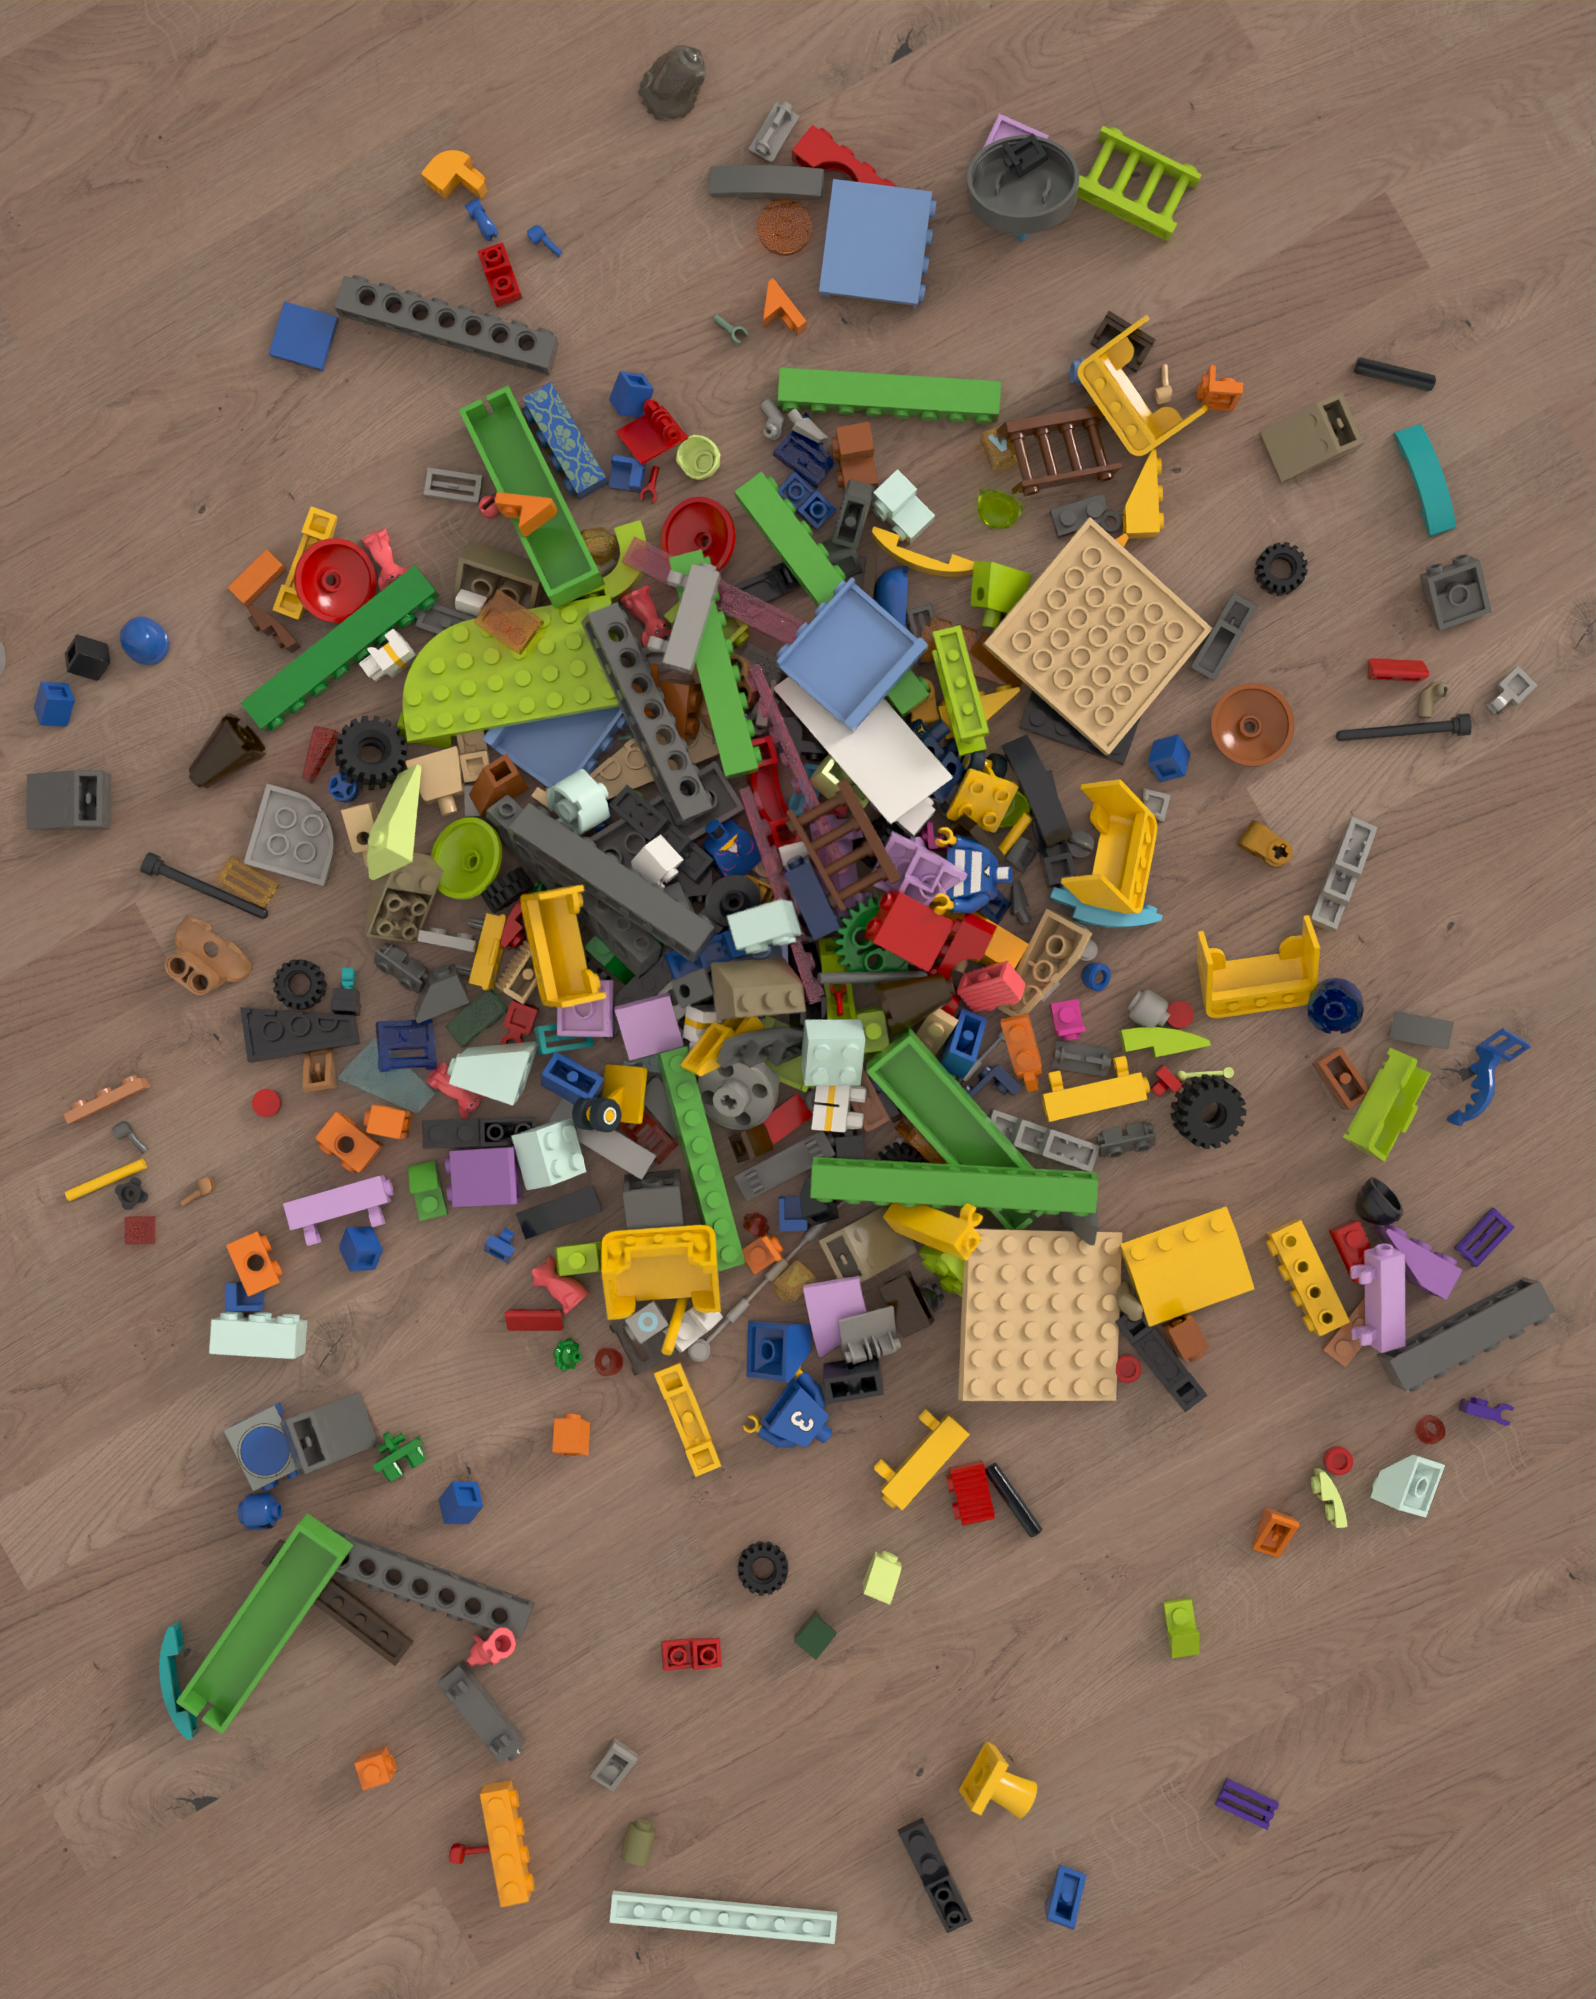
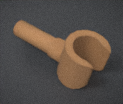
M213 1177L198 1180L199 1190L182 1199L180 1204L184 1207L196 1198L214 1192L216 1186Z

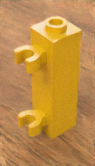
M1126 1056L1112 1058L1117 1077L1067 1089L1063 1088L1060 1070L1047 1073L1052 1092L1040 1094L1046 1121L1051 1122L1148 1100L1146 1095L1150 1093L1147 1077H1142L1141 1072L1129 1074Z
M893 1202L883 1215V1218L896 1233L964 1261L968 1260L982 1240L974 1227L980 1224L983 1216L975 1213L976 1207L970 1204L963 1206L960 1218L931 1208L930 1204L906 1207L897 1202Z
M926 1408L918 1417L931 1431L895 1471L882 1459L874 1465V1470L887 1480L880 1487L881 1492L884 1494L881 1498L891 1508L894 1509L898 1506L903 1510L970 1435L968 1430L948 1412L939 1421Z

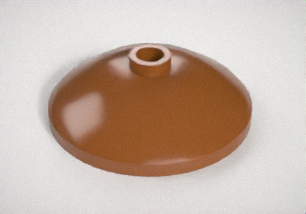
M1260 683L1241 684L1227 691L1216 703L1210 720L1211 736L1221 754L1236 764L1248 767L1266 765L1280 757L1291 743L1295 727L1294 715L1287 700L1277 690ZM1246 723L1253 725V732L1245 730L1244 726Z

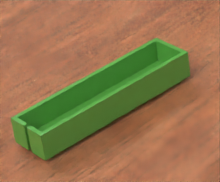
M506 386L486 396L494 413L489 415L481 399L459 409V412L499 493L552 498L557 507V515L527 537H523L519 530L520 516L519 518H511L536 573L556 609L605 585V582L509 386Z
M910 1028L867 1063L866 1072L948 1164L1034 1169ZM1004 1208L1003 1211L999 1212L991 1211L1006 1229L1023 1230L1033 1222L1032 1212L1019 1213L1015 1209ZM1033 1210L1037 1218L1044 1213L1043 1210Z
M307 1513L291 1533L176 1703L196 1717L208 1702L211 1703L212 1707L202 1718V1721L223 1734L354 1545Z

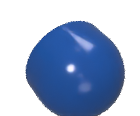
M1093 962L1085 966L1081 976L1086 987L1094 991H1101L1108 985L1111 974L1108 966ZM1098 971H1101L1103 979L1100 983L1095 984V975Z

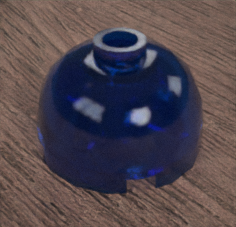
M1338 977L1325 979L1318 983L1311 991L1307 1004V1015L1315 1028L1324 1033L1331 1034V1031H1341L1340 1034L1348 1033L1355 1029L1362 1021L1364 1010L1362 993L1355 984L1347 979Z

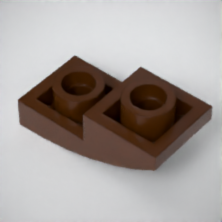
M253 605L247 608L252 615L248 619L257 632L262 630L267 636L276 632L272 635L281 649L286 647L291 653L301 647L290 632L271 615Z

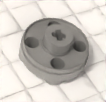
M740 1061L726 1068L720 1066L714 1071L699 1076L697 1084L705 1113L713 1121L729 1129L748 1130L765 1121L775 1108L778 1101L780 1080L778 1074L764 1062L749 1067L743 1061Z

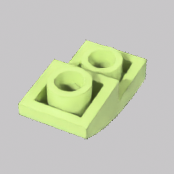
M1315 1468V1476L1311 1477V1487L1313 1494L1317 1493L1319 1499L1329 1501V1503L1325 1504L1327 1521H1331V1524L1336 1528L1348 1527L1344 1506L1335 1485L1326 1472L1320 1468Z

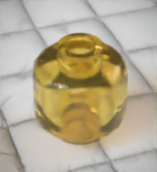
M596 527L584 529L580 532L596 565L609 562L612 559V552L617 551L615 536L609 535L606 528Z

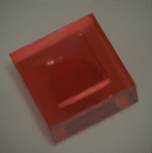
M125 1216V1245L155 1244V1216Z

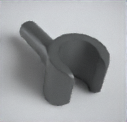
M123 1121L112 1128L118 1140L128 1137L143 1154L148 1150L136 1137L129 1122Z

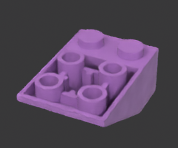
M1375 1225L1374 1230L1383 1244H1390L1405 1254V1278L1407 1281L1432 1296L1447 1300L1463 1271L1455 1266L1457 1261L1443 1253L1440 1254L1435 1251L1433 1254L1430 1252L1433 1247L1421 1240L1413 1238L1408 1240L1406 1238L1408 1233L1396 1226L1386 1225L1381 1227Z

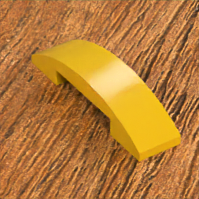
M312 506L310 507L301 531L303 537L285 585H281L272 609L273 611L300 620L305 608L298 599L294 585L297 562L304 551L320 540L333 538L338 516Z
M873 527L871 538L878 547L900 564L908 566V568L941 577L973 575L974 561L952 554L949 564L898 547L900 535Z
M679 1362L654 1372L663 1398L667 1402L685 1447V1452L695 1477L721 1467L710 1432L681 1363Z

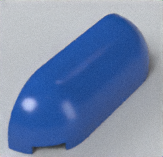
M896 566L887 569L879 576L874 586L873 600L905 627L908 566Z

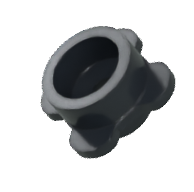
M133 1177L128 1183L119 1184L115 1188V1193L122 1202V1207L126 1210H131L135 1204L139 1202L145 1203L148 1200V1194L143 1191L141 1180L137 1177ZM130 1191L134 1192L133 1196L129 1195Z

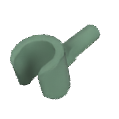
M718 314L714 316L713 320L730 334L733 344H741L735 338V332H741L745 337L748 336V332L744 327H734Z

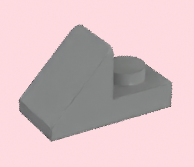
M614 1738L606 1754L596 1765L590 1777L614 1792L637 1762L638 1754Z

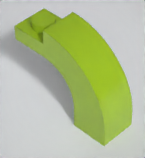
M641 520L614 528L620 547L619 561L614 570L603 577L605 585L579 597L578 600L610 595L613 604L621 597L629 594L637 586L645 571L648 558L647 541Z
M836 937L818 939L822 973L844 972L843 970L846 965L837 963L842 955H837L833 952L834 949L840 947V944L832 941ZM852 983L846 984V993L843 995V1016H837L836 1000L830 993V984H824L827 997V1019L857 1020ZM833 984L834 990H841L843 984Z

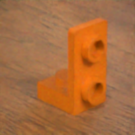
M765 1233L744 1247L742 1252L745 1262L755 1275L774 1261L778 1262L781 1260L782 1254L780 1252L784 1248L775 1235L770 1237L768 1233Z

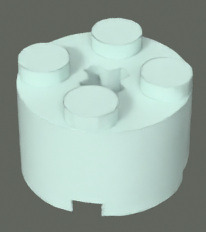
M584 769L578 770L547 790L546 799L551 812L555 810L559 816L556 821L568 824L577 835L587 832L610 817L606 801L609 794L606 787L602 783L597 784Z

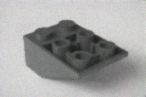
M71 770L27 774V829L111 830V774L103 770Z
M360 1392L280 1422L299 1476L379 1445Z

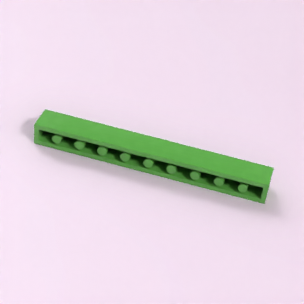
M761 471L735 491L736 500L815 605L819 607L824 601L829 603L835 596L833 594L835 588L846 579L844 572L837 564L834 567L827 559L830 555L822 543L816 544L811 538L813 532L804 520L798 521L794 515L796 509L787 498L783 500L777 493L780 490L777 483L771 476L766 478ZM910 669L885 698L902 719L929 699L930 694L927 691L930 690V687L922 676L917 678Z
M813 1157L811 1198H816L819 1202H832L833 1199L845 1200L846 1203L850 1204L873 1201L876 1205H889L890 1202H897L906 1207L930 1204V1207L939 1209L946 1208L947 1205L958 1206V1208L962 1209L965 1204H970L975 1207H986L987 1210L995 1212L1008 1208L1015 1209L1019 1213L1043 1210L1044 1213L1051 1215L1060 1214V1211L1072 1212L1076 1216H1087L1089 1213H1096L1098 1192L1096 1172Z

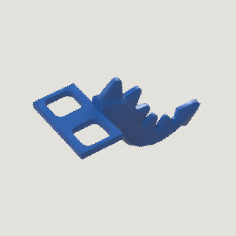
M1502 1028L1481 1042L1480 1045H1477L1476 1051L1480 1060L1470 1065V1070L1478 1075L1471 1083V1087L1479 1090L1470 1096L1475 1104L1467 1103L1464 1113L1458 1109L1448 1116L1447 1121L1461 1127L1464 1122L1482 1114L1494 1096V1070L1502 1062L1500 1057L1510 1062L1531 1047L1530 1043ZM1501 1035L1508 1037L1496 1046L1489 1044ZM1516 1044L1522 1046L1513 1054L1508 1055L1505 1053V1051Z

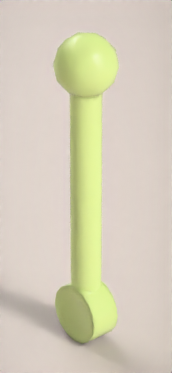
M1230 1067L1220 1071L1191 1073L1181 1070L1177 1072L1176 1078L1179 1081H1184L1186 1078L1195 1076L1199 1078L1201 1074H1208L1211 1077L1213 1074L1231 1078L1234 1075V1070Z

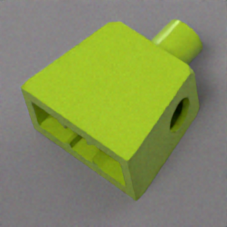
M974 561L971 605L972 607L985 610L983 627L995 629L999 625L1001 615H1007L1026 592L1032 574L994 562Z
M882 1005L855 1009L856 1019H861L865 1035L863 1061L871 1060L889 1045Z
M602 1240L553 1246L557 1275L565 1276L602 1271Z

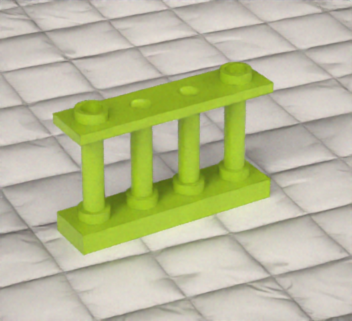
M1102 126L1097 141L1104 145L1088 176L1083 177L1079 175L1078 198L1169 242L1177 225L1171 217L1187 186L1196 189L1202 174L1198 173L1197 169L1189 164L1182 165L1123 136V133L1116 128ZM1113 149L1127 155L1128 158L1113 188L1107 189L1099 185L1098 179ZM1139 161L1153 168L1138 199L1131 201L1125 198L1122 192ZM1164 173L1178 181L1163 211L1156 213L1148 209L1147 204Z
M961 625L933 632V639L936 650L932 651V656L959 757L976 751H985L987 748L984 736L989 735V730Z

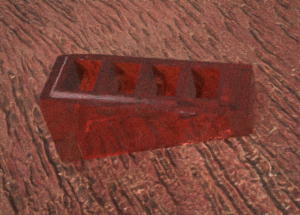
M316 725L313 728L302 779L305 782L314 783L337 742L338 731Z
M643 1111L642 1123L637 1124L632 1130L629 1128L632 1123L620 1122L619 1124L621 1129L635 1143L657 1155L654 1160L657 1164H661L678 1146L645 1111ZM649 1124L650 1127L639 1137L637 1134ZM657 1132L658 1135L647 1145L645 1142ZM663 1140H665L666 1142L656 1152H654L653 1150Z

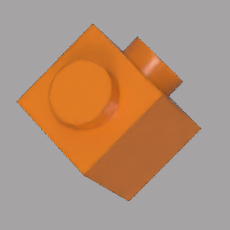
M564 1414V1419H554L552 1453L560 1456H588L590 1422L581 1419L579 1414Z
M387 1746L361 1754L354 1763L363 1791L390 1782L396 1771L395 1760L392 1755H389Z

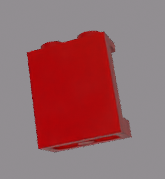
M890 888L881 897L879 902L880 908L875 917L869 920L864 938L929 972L955 922L942 914H936L931 908L902 892Z

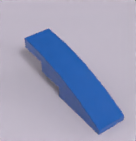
M730 929L714 936L694 963L676 951L666 953L664 957L674 981L701 968L711 966V963L729 962L748 954L746 950L736 949Z

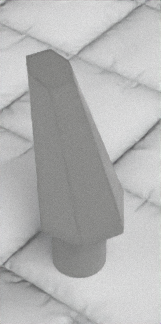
M793 409L788 413V417L794 424L792 427L793 431L818 443H823L828 439L809 418H803L797 409Z

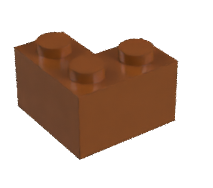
M869 422L836 427V436L831 437V450L833 460H839L840 471H836L838 487H844L845 492L847 482L852 479L875 487L874 490L878 488V478L873 457L874 445Z

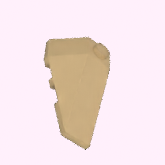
M1046 909L1016 969L1018 975L1026 983L1022 998L1014 1005L1005 1004L998 1006L997 1009L1011 1017L1028 1014L1080 959L1092 932L1084 925L1064 914Z

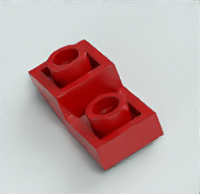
M503 242L478 250L477 253L496 307L522 299Z
M521 897L508 916L502 933L501 945L508 950H511L513 947L515 949L518 948L526 938L524 935L526 928L520 923L524 919L521 909Z
M796 1093L776 1107L761 1124H765L774 1145L810 1119L813 1114L799 1094Z
M687 1638L661 1641L662 1669L664 1671L688 1668L701 1670L722 1667L720 1638Z

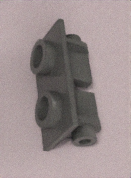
M384 943L380 951L377 950L375 953L374 963L382 973L391 974L397 978L400 985L405 989L413 990L419 994L422 983H425L428 977V968L413 958L405 965L403 962L408 957V954L393 943L390 945Z
M1056 1041L1051 1068L1107 1077V1070L1111 1064V1049Z
M1143 1121L1126 1125L1127 1135L1125 1136L1122 1135L1120 1127L1101 1130L1100 1134H1096L1098 1145H1101L1100 1157L1116 1158L1122 1156L1124 1152L1133 1150L1135 1152H1144L1149 1150L1152 1146H1155L1156 1140L1152 1124H1146Z

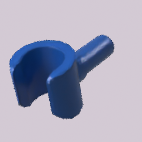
M535 225L527 231V236L534 245L542 240L544 245L555 255L561 256L563 252L550 241L541 226Z

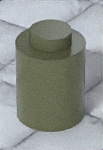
M636 1819L635 1822L629 1823L620 1857L623 1861L637 1866H646L648 1864L656 1829L652 1827L650 1821Z

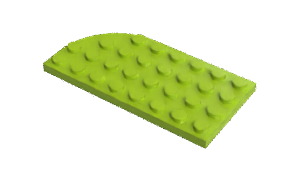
M604 595L571 601L556 609L553 605L471 619L455 624L436 635L419 652L412 663L405 681L402 704L407 742L416 743L620 707L581 624V621L587 614L612 605L611 596ZM608 632L609 638L614 642H618L617 635L613 632Z

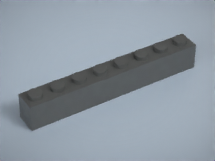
M528 803L510 825L509 839L575 884L583 885L585 891L694 963L714 938L715 927L707 917L696 915L689 910V907L683 901L672 899L666 895L662 887L655 883L651 885L645 881L637 870L633 868L627 869L621 865L620 861L613 854L608 852L605 854L597 848L592 840L587 837L581 838L574 833L568 824L564 822L559 823L551 818L549 812L540 806L536 808Z

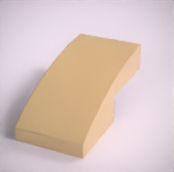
M485 730L456 735L464 782L476 781L482 769L490 764L488 746L482 740L485 736Z

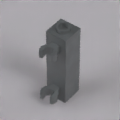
M820 1130L735 1175L734 1179L747 1202L811 1168L813 1157L830 1158L836 1155L833 1150L836 1148V1142L831 1132L825 1134L823 1130Z
M463 1660L460 1661L440 1678L437 1683L500 1764L507 1758L509 1761L514 1760L523 1751L521 1747L525 1741L524 1736Z

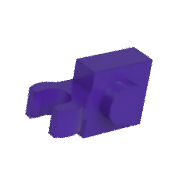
M1472 1396L1470 1401L1461 1399L1460 1411L1494 1420L1501 1425H1510L1509 1421L1501 1418V1412L1505 1409L1513 1411V1406L1499 1403L1495 1407L1487 1406V1400Z

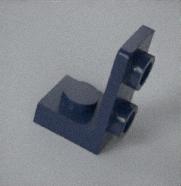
M996 1064L993 1068L987 1065L978 1074L981 1080L974 1087L970 1084L967 1085L964 1090L973 1098L992 1077L996 1080L993 1085L1003 1095L1009 1093L1011 1096H1014L1022 1087L999 1064Z

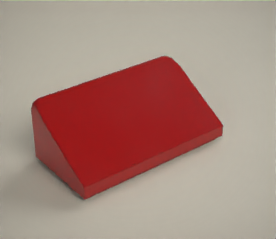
M1370 658L1368 660L1367 678L1370 680L1422 682L1429 677V671L1421 660Z
M508 1309L505 1312L506 1326L509 1331L563 1330V1310Z

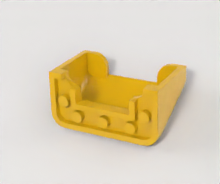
M707 1225L621 1230L610 1232L603 1237L602 1280L608 1320L624 1319L633 1315L636 1310V1301L692 1297L693 1307L701 1313L721 1312L716 1236L711 1227Z

